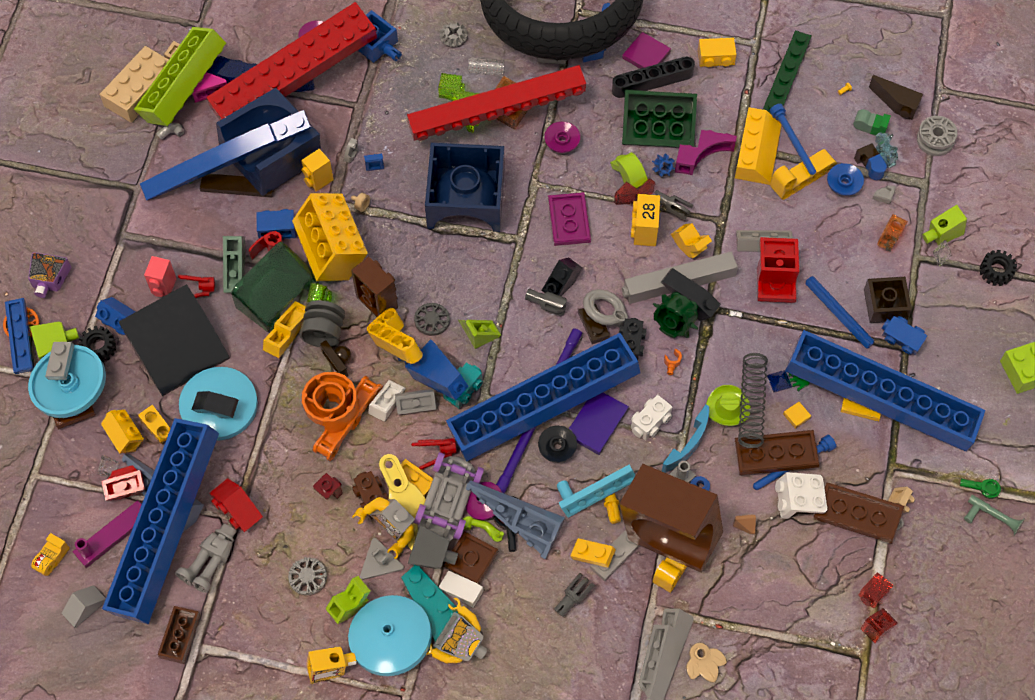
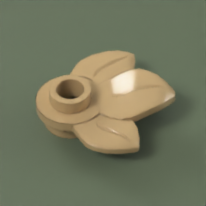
M696 643L690 648V660L686 665V670L690 679H695L701 675L705 680L714 683L718 677V666L725 665L727 661L718 649H709L703 643ZM699 649L703 651L702 657H699L697 654Z

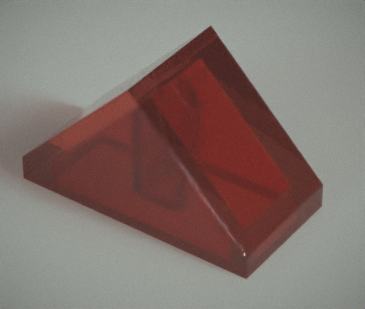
M882 608L868 617L860 629L876 644L898 622Z

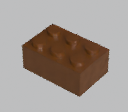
M368 256L351 270L356 298L376 317L386 309L394 308L396 310L398 308L395 279L389 272L386 273L382 269L378 261H373Z

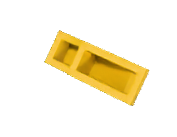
M295 301L274 323V329L263 340V351L280 358L299 333L304 321L303 316L306 306Z

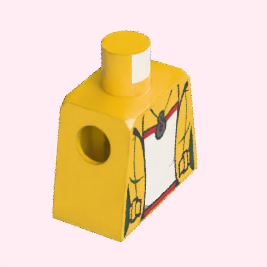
M341 647L308 652L306 666L310 683L314 684L343 676L347 666L356 665L355 653L352 652L343 654Z

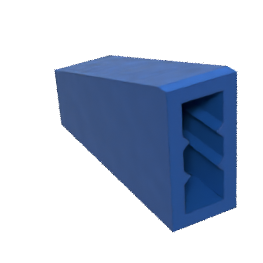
M429 340L421 349L423 353L422 358L416 363H408L405 368L416 381L457 400L469 386L432 340Z

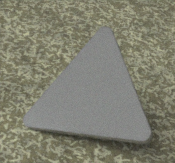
M373 538L360 574V579L365 580L402 571L404 566L397 559H394L390 552L387 553L388 550L377 538Z

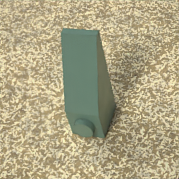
M223 236V293H243L246 256L244 236Z

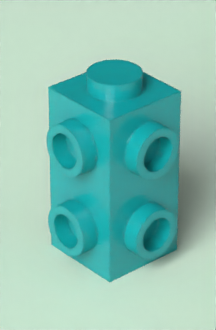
M467 362L463 367L460 366L457 371L469 387L457 400L443 394L444 399L458 409L463 404L466 405L471 399V394L474 390H479L483 384L481 370Z

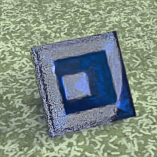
M785 370L767 375L773 393L792 388Z

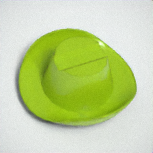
M722 385L713 390L706 402V405L709 406V417L716 423L724 426L739 425L741 389L734 385ZM748 398L744 400L746 403H750ZM750 405L744 406L745 409H751ZM746 411L743 414L749 416L750 412Z

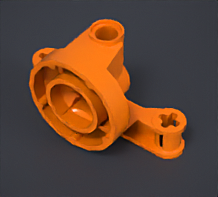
M323 372L310 379L302 391V405L307 417L325 428V431L315 442L313 452H319L328 461L333 460L342 441L350 430H354L357 427L362 413L380 392L383 385L376 384L369 380V377L364 376L355 388L350 379L337 372ZM327 399H329V402L339 404L332 409L323 408Z

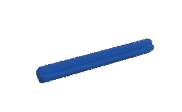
M814 276L806 280V285L865 348H870L874 344L873 338Z

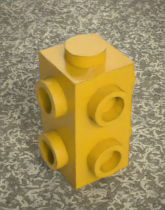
M125 409L109 411L101 422L102 427L119 454L135 452L144 440Z

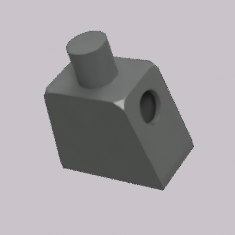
M420 526L407 564L441 569L443 561L455 565L458 553L447 550L449 540Z

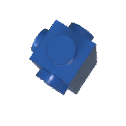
M110 297L98 303L95 317L101 320L103 324L114 328L117 333L125 335L119 321L135 313V311L115 298Z
M893 316L891 320L887 319L881 328L885 330L882 334L885 337L884 340L892 345L896 343L902 347V351L909 355L912 353L916 355L928 336L924 334L925 331L917 326L912 327L907 324L908 321L900 316Z

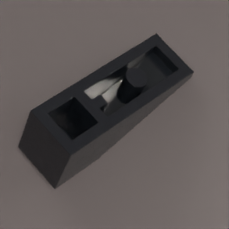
M671 268L661 281L671 293L678 292L690 301L696 302L698 305L699 321L711 318L721 305L709 291L674 268Z

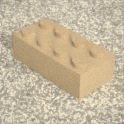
M144 46L99 94L104 107L132 123L139 115L134 108L169 59Z

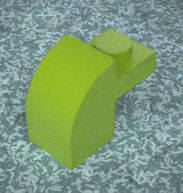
M634 153L619 155L614 161L610 162L612 169L621 173L624 185L634 190L648 182L645 170Z
M356 576L352 578L345 591L332 597L326 610L335 622L339 624L351 618L369 601L367 596L370 590L360 577Z

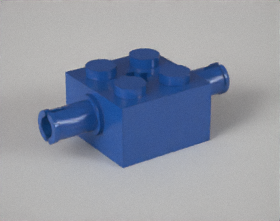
M371 10L366 16L376 28L377 38L358 51L373 63L383 54L388 55L395 62L398 61L402 52L393 47L398 42L397 29Z

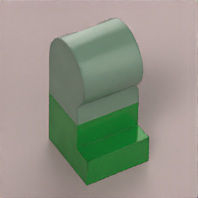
M861 109L858 110L853 125L858 130L884 138L891 115L884 113L881 116Z

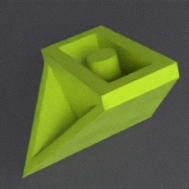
M458 319L475 349L501 336L492 320Z

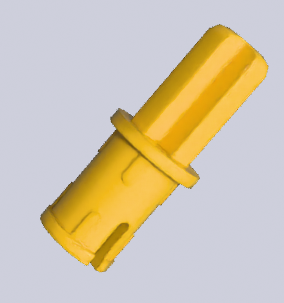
M613 493L604 498V507L607 508L609 521L612 524H616L621 521L618 508L619 500H617L616 494Z

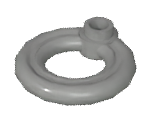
M602 289L592 290L585 295L583 306L591 319L607 326L614 325L619 327L624 325L625 318L627 319L628 315L622 300L618 296ZM600 299L605 300L613 305L615 311L612 315H604L595 308L594 302Z

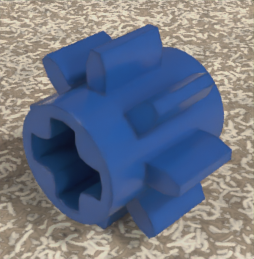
M666 153L663 157L657 154L656 160L652 161L655 166L652 170L658 172L660 177L663 176V173L670 176L669 172L675 170L672 165L674 159L669 158V155Z

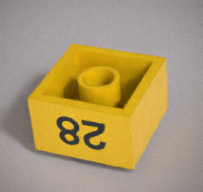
M638 194L637 201H633L631 238H634V245L656 246L659 227L660 195Z

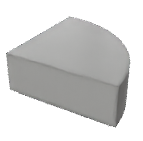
M354 138L350 139L344 155V161L348 163L352 162L359 151L358 142Z
M886 186L876 190L872 199L890 204L896 186Z

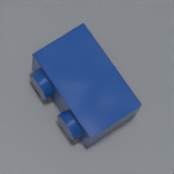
M282 209L280 211L265 210L256 212L258 238L272 231L279 232L282 239L296 238V229L292 222L295 217L294 210Z

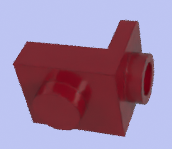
M327 473L313 485V489L326 500L332 495L338 499L343 494L340 481L335 477L332 478Z

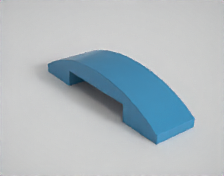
M705 405L695 418L693 427L697 430L681 453L676 449L672 450L663 463L662 472L666 473L675 469L681 461H686L695 452L706 430L709 417L708 405Z

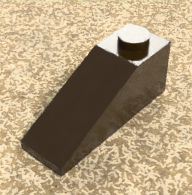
M873 75L869 88L895 114L913 120L923 94L876 75Z

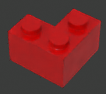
M228 478L209 493L213 498L211 503L217 510L220 509L224 515H229L231 519L228 521L235 530L239 528L245 532L263 517L242 487Z

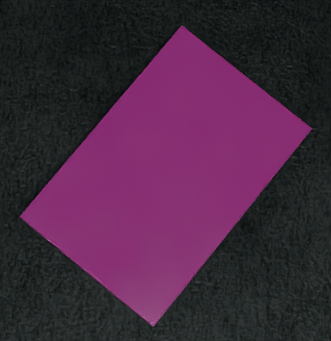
M585 193L548 195L554 246L591 243Z

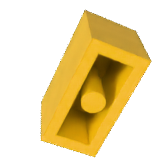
M734 38L699 39V66L735 65L736 48Z
M320 149L301 160L302 172L305 175L304 181L309 188L312 187L317 192L334 180L331 162Z

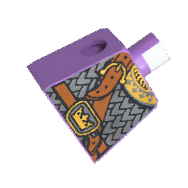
M32 253L28 278L32 287L36 288L34 294L37 297L45 298L48 290L56 292L60 290L71 270V265L66 257Z

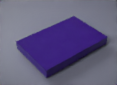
M601 393L586 401L569 429L576 436L578 444L600 455L628 411L629 406L605 393Z

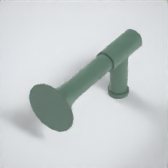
M974 495L968 500V503L973 506L964 517L966 522L972 523L978 511L982 510L1008 525L1013 530L1014 536L1025 518L1023 520L1010 518Z

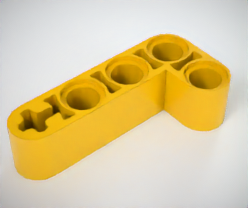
M825 149L809 157L816 169L814 175L809 174L803 162L790 170L785 165L781 166L774 172L770 187L782 200H785L827 174L832 167L837 165L835 159Z
M394 308L386 309L368 325L367 332L374 343L380 348L407 363L413 364L418 362L423 356L419 346L412 337L401 332L404 323Z
M666 557L665 561L662 560L654 574L653 583L671 593L687 566Z

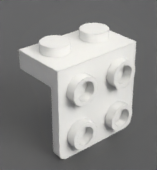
M786 472L776 481L775 490L778 492L779 500L778 510L782 519H789L796 512L825 513L827 511L824 482L821 475Z

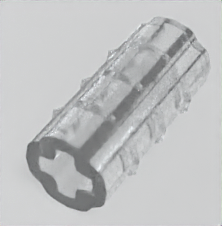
M469 57L468 73L504 76L505 60Z

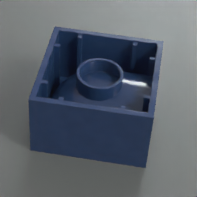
M274 88L216 123L219 145L265 124L277 122L299 111L277 88ZM311 125V129L246 156L247 158L234 163V166L264 196L272 189L274 190L302 172L301 160L316 150H321L320 133Z
M431 143L425 198L427 229H434L435 224L445 217L464 215L479 218L487 222L492 227L493 232H500L505 173L504 146Z

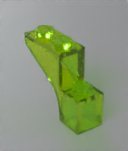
M441 73L438 86L439 98L455 101L480 93L465 91L466 84L463 83L462 76ZM479 124L465 127L468 132L474 133L475 126H479Z

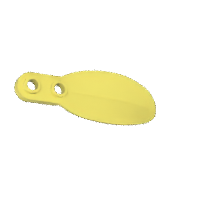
M392 454L384 455L379 461V468L389 488V499L397 500L415 519L420 504L424 505L426 499L419 489L407 480L398 458ZM390 461L392 468H386L385 463ZM394 480H400L401 485L399 487L395 486ZM415 523L412 524L415 529V536L407 545L411 551L418 533V526Z

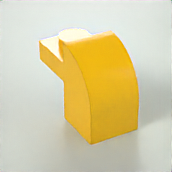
M693 223L684 224L671 233L677 246L690 258H695L707 249V244L712 242L709 235L700 236Z

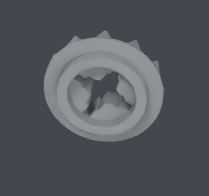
M450 22L449 25H444L440 29V39L445 45L459 46L466 41L467 30L464 25H459L458 22L456 24ZM450 32H457V35H451Z

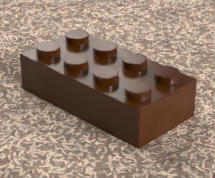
M178 606L173 607L157 654L160 659L185 664L201 616L199 611Z

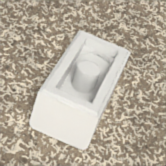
M388 380L369 404L368 413L385 421L396 405L395 394L404 393L406 388Z
M451 571L447 572L439 585L440 590L454 598H458L474 608L484 591L483 586Z

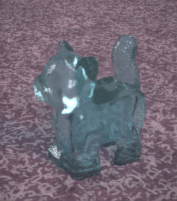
M879 132L875 139L877 143L876 149L885 161L887 168H891L896 165V160H898V148L892 147L889 144L893 134L889 135Z

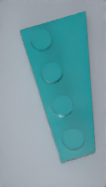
M413 566L401 579L412 600L419 604L427 614L431 624L432 637L436 642L454 613L450 610L448 604L453 608L456 606L419 566Z

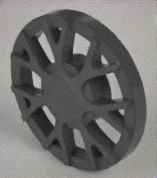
M427 303L420 306L415 312V326L425 335H439L449 326V313L440 304ZM432 307L433 311L428 312L426 308ZM438 308L442 310L439 314L435 312ZM423 312L425 316H420L419 313ZM446 316L447 320H439V317ZM424 320L425 324L419 326L418 322ZM441 324L443 327L438 329L436 326ZM427 326L432 327V331H426Z

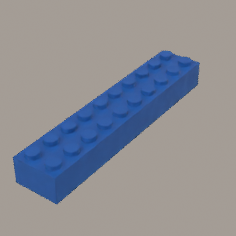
M803 330L798 338L785 369L786 372L963 451H967L974 444L986 411Z
M618 333L446 420V423L467 462L640 374L639 362L621 333Z
M174 419L104 602L103 610L118 617L149 624L219 433L209 425Z

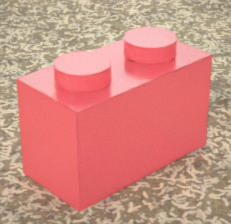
M151 257L144 274L153 295L157 297L166 296L172 292L177 279L172 264L168 259Z

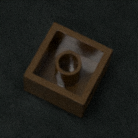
M906 277L867 279L864 295L869 322H886L887 319L891 320L893 316H900L908 320L912 308Z

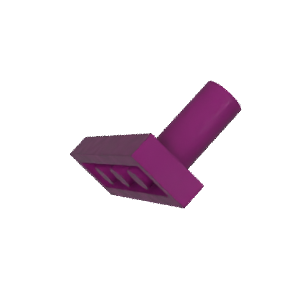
M138 500L88 540L84 538L76 540V549L72 552L85 568L89 567L131 533L141 508Z

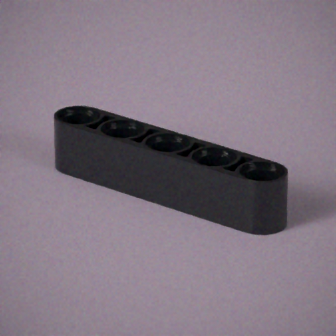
M686 56L619 74L613 78L612 94L617 98L625 97V90L648 91L688 80L693 76L695 61L693 58Z

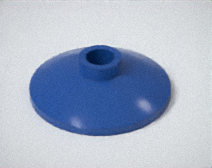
M842 163L830 169L827 175V182L834 192L849 196L861 190L864 184V177L857 167Z

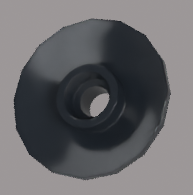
M550 426L539 436V452L550 462H565L572 458L576 452V436L565 426ZM559 444L561 448L555 449L554 445Z

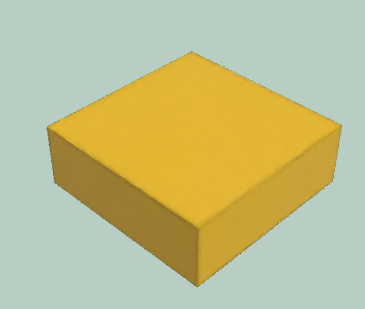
M797 402L783 413L795 429L811 418L810 413L800 402Z

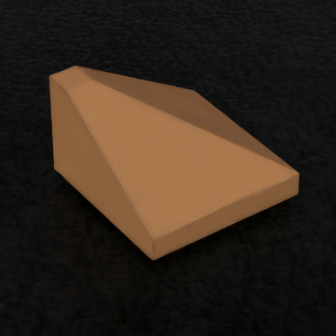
M755 515L735 517L733 527L749 534H755Z

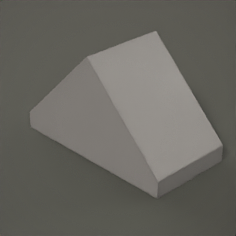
M94 585L73 592L62 611V615L76 628L103 605L106 598Z

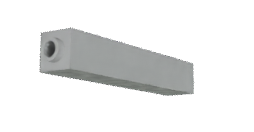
M731 251L625 279L622 293L624 298L628 299L629 304L659 297L662 294H670L671 292L661 281L671 268H674L698 285H704L735 277L738 266Z

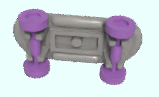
M439 452L432 469L435 475L424 505L420 504L413 523L417 524L418 530L420 526H423L449 541L453 538L459 540L466 523L465 520H462V516L471 491L466 490V486L470 480L479 484L484 468L478 467L475 473L472 464L469 461L466 462L464 458L459 456L444 458L445 454Z

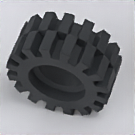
M994 250L990 253L988 252L980 265V275L983 274V280L987 278V283L993 282V286H996L997 283L999 286H1002L1003 283L1005 285L1012 280L1017 268L1015 258L1011 260V254L1007 256V252L1001 253V250H997L996 253ZM994 263L1000 264L1004 267L1005 272H997L991 265Z
M94 326V330L88 328V333L85 331L82 333L84 337L80 336L79 338L80 342L78 344L80 346L91 349L90 346L94 341L103 340L105 342L102 348L97 350L91 349L102 362H105L104 358L109 360L111 359L109 355L113 356L115 354L113 350H116V342L112 333L107 328L104 329V327L100 326V329H98L97 326Z

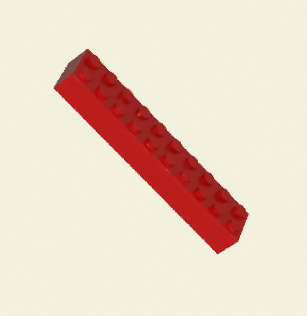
M354 2L207 96L206 99L209 106L219 120H222L274 88H277L286 97L376 39V28L358 4Z

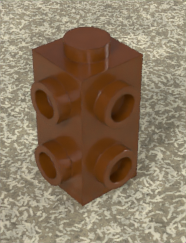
M372 471L362 472L353 479L355 486L352 489L356 498L360 497L363 502L360 503L361 508H364L365 505L378 497L389 499L386 492L382 494L380 487H382L381 481L378 476L374 477Z

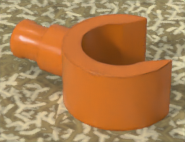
M674 349V354L678 360L671 361L666 355L664 356L668 375H673L675 367H678L681 363L682 354L678 349Z

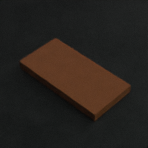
M814 430L767 434L763 436V444L757 448L744 447L739 444L738 437L735 438L739 475L819 468ZM741 438L743 442L748 444H758L761 442L760 438Z
M826 482L824 489L827 511L825 513H815V520L884 542L893 543L905 506Z

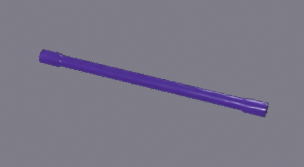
M572 329L556 365L571 357L583 334L580 330ZM536 427L522 433L502 475L496 483L504 494Z

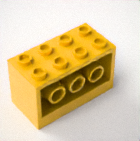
M310 193L292 222L316 281L349 280L352 276L351 270L360 264L368 253L343 194Z

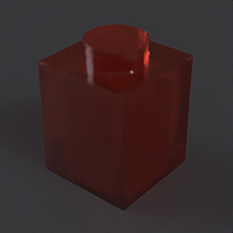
M877 572L861 589L858 596L861 597L860 599L865 605L875 609L890 592L893 585Z

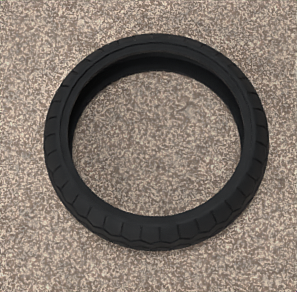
M480 0L488 25L504 43L526 55L549 60L578 59L609 48L624 37L632 28L643 4V0H615L605 10L589 18L567 23H550L534 20L518 13L505 0Z

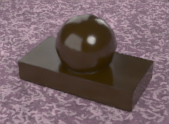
M326 340L320 343L322 354L337 373L348 377L347 368L344 364H347L351 359L352 353L350 349L346 346H339L333 350Z

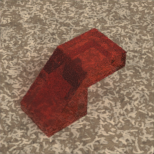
M649 178L639 189H636L626 181L616 191L614 203L616 205L633 204V201H637L638 194L651 195L654 192L655 181Z

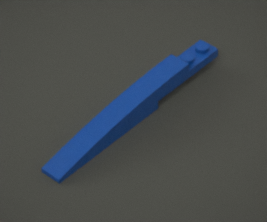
M302 110L272 124H265L203 152L140 183V186L148 201L241 161L250 154L311 129V124L306 112Z

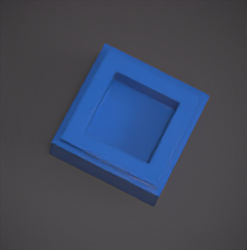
M382 153L364 156L366 171L384 169Z

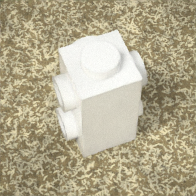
M659 395L654 399L650 398L645 403L644 409L641 412L637 411L631 418L633 434L638 438H643L645 441L650 436L654 437L659 431L658 427L662 423L666 424L671 419L672 406Z

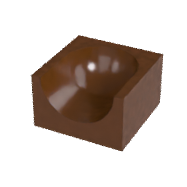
M642 464L619 503L627 536L631 542L702 573L723 534L717 494Z

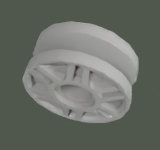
M928 117L922 121L919 127L917 144L922 151L929 155H945L952 150L955 144L957 128L946 117Z

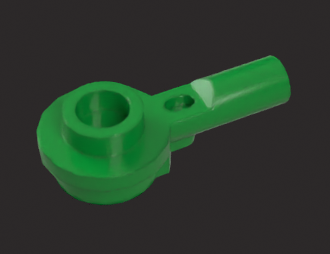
M961 478L960 486L980 490L986 498H996L1001 492L1000 484L994 479L976 482Z

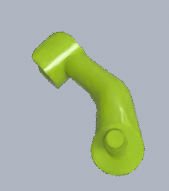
M470 516L462 519L466 521L464 530H471V527L475 526L484 529L495 542H499L503 538L504 532L499 531L487 521L476 520Z

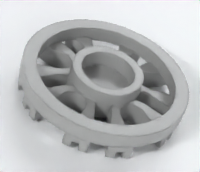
M304 557V559L293 563L288 579L290 586L298 594L313 595L324 587L327 580V572L319 560ZM306 562L305 568L300 567V564ZM309 562H312L311 568H308ZM316 565H319L321 567L318 570H314V567ZM292 574L299 576L297 579L292 580ZM316 579L322 580L319 586L315 583ZM311 584H313V586H314V588H315V589L312 590V591H311V588H310V586H309V585H311ZM302 585H307V591L300 590Z

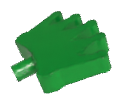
M789 373L788 376L793 377L789 379V382H796L793 383L792 387L800 386L797 388L798 392L804 387L809 386L810 382Z

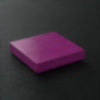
M641 32L623 53L622 59L641 69L662 63L671 52V48Z

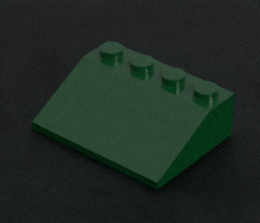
M625 90L622 144L679 147L681 144L694 147L697 94Z

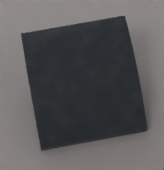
M187 284L119 321L121 329L130 341L135 354L162 396L184 385L199 372L216 367L230 359L209 319Z

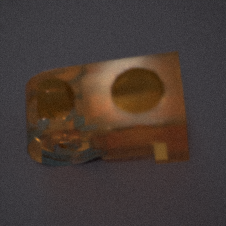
M892 214L877 246L891 252L895 243L904 232L908 221Z

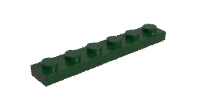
M795 30L763 110H767L770 113V109L774 105L782 104L784 106L812 35Z

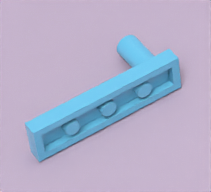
M629 464L573 494L567 481H560L557 484V489L563 500L559 502V505L566 516L570 517L630 485L636 474Z

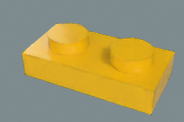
M404 459L401 466L407 480L415 485L423 496L426 497L433 478L407 459Z
M578 538L570 556L573 560L608 568L615 553V548L610 545Z

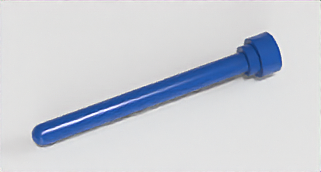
M782 104L774 105L770 109L772 117L779 120L809 174L814 175L816 169L787 121L784 106Z
M829 434L821 438L819 445L816 446L817 453L819 454L822 451L830 452L837 447L834 439ZM789 471L772 472L755 482L753 488L759 490Z

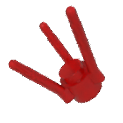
M178 275L180 279L199 281V290L203 292L193 294L195 298L210 296V292H215L214 277Z
M454 438L426 439L411 443L413 447L439 446V451L445 454L444 458L456 453ZM436 459L428 463H425L424 465L419 466L418 468L422 470L424 468L430 467L434 465Z

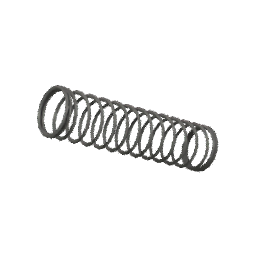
M749 353L743 357L738 442L747 448H757L764 442V433L762 432L764 426L762 424L765 422L763 419L765 416L763 412L765 406L763 404L766 402L764 391L766 390L765 384L767 383L765 380L767 374L765 372L767 371L768 359L760 353ZM750 359H762L765 361V363L748 364L746 363V361ZM746 367H750V368H762V367H765V371H764V372L761 371V370H750V371H748V370L746 369ZM748 372L751 373V374H763V373H764V374H765V377H764V378L759 377V376L747 377L745 374L748 373ZM745 380H764L765 383H746ZM747 385L752 386V387H761V386H763V387H764V390H763V391H762V390H759V389H750V390H747V389H745L744 387L747 386ZM744 393H763L764 396H746ZM746 398L752 400L763 399L764 402L762 404L757 402L746 403L744 400ZM744 406H763V410L745 409ZM746 411L752 412V413L762 412V413H763V416H762V417L756 416V415L746 416V415H744L743 413L746 412ZM745 418H749V419H762L763 422H762V423H757V422H748V423H746V422L743 421V419H745ZM746 424L750 426L761 425L762 429H744L742 426ZM741 438H760L761 442L758 444H748L743 442Z

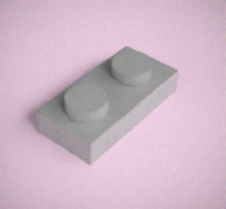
M53 342L45 375L48 380H67L74 350L72 342Z
M434 389L395 394L398 415L436 410Z

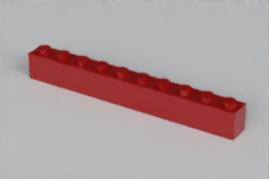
M580 65L407 114V122L413 140L422 141L433 135H443L450 130L457 131L464 126H474L485 120L492 121L502 115L509 116L516 111H527L537 105L544 106L554 100L561 101L568 96H579L586 90V81Z

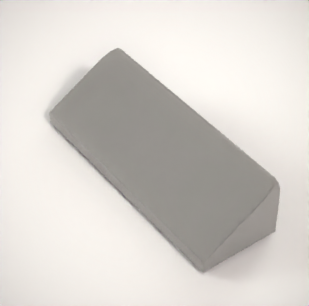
M736 231L737 251L760 252V237L793 239L792 231Z

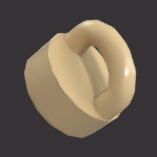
M360 193L358 197L351 196V199L355 201L354 208L363 212L368 208L370 204L369 195Z

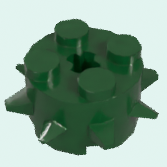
M673 292L669 296L662 294V303H653V306L657 308L654 312V321L658 322L661 326L659 330L672 338H676V336L689 338L690 328L698 330V327L694 324L698 319V305L678 292Z

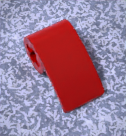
M272 231L259 238L249 248L251 260L264 248H267L273 255L282 253L284 244L281 234L277 231Z

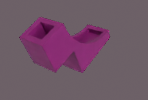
M701 130L698 147L680 144L675 172L693 175L697 164L706 156L721 151L734 152L737 136L729 133L723 134L711 130Z

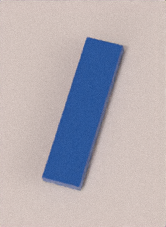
M24 298L6 301L5 309L13 372L20 374L33 371L34 362L26 301Z

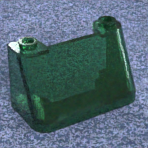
M278 242L234 286L231 294L235 307L270 333L274 329V323L281 317L280 313L303 289L306 291L316 289L320 281H316L312 269L289 246L283 242Z

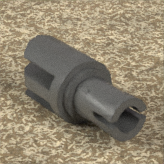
M659 190L654 192L656 195H660V204L665 206L667 212L684 221L687 219L686 216L673 210V208L689 215L690 210L677 202L691 209L694 206L693 204L675 195L669 197Z
M530 288L527 290L525 300L537 303L541 309L556 315L563 316L565 314L566 298L548 291L543 294Z
M579 573L564 590L565 597L554 607V610L562 617L565 616L574 604H580L596 586L593 583L589 584L578 597L589 582V579L585 577L572 591L583 577L582 573Z

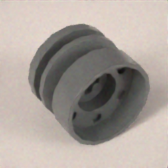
M316 300L308 302L299 333L300 338L304 342L316 347H320V343L325 340L331 347L337 346L340 341L345 311L340 306L328 301Z

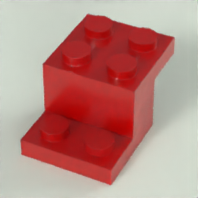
M760 237V258L757 266V300L763 302L795 303L796 281L799 274L798 239Z

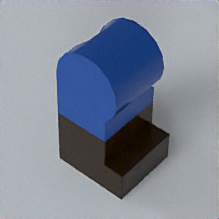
M873 143L857 149L854 157L857 164L863 163L871 179H882L887 165Z

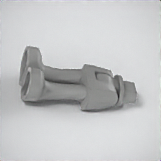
M223 523L220 529L212 532L199 545L201 550L189 568L180 567L175 572V575L187 585H193L198 591L208 593L211 587L209 582L220 562L226 563L234 541L233 536L237 531ZM208 557H211L210 562L208 563L202 574L197 577L198 573L200 572Z

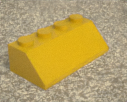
M748 108L735 179L767 185L771 184L781 123L776 118H773L767 110Z

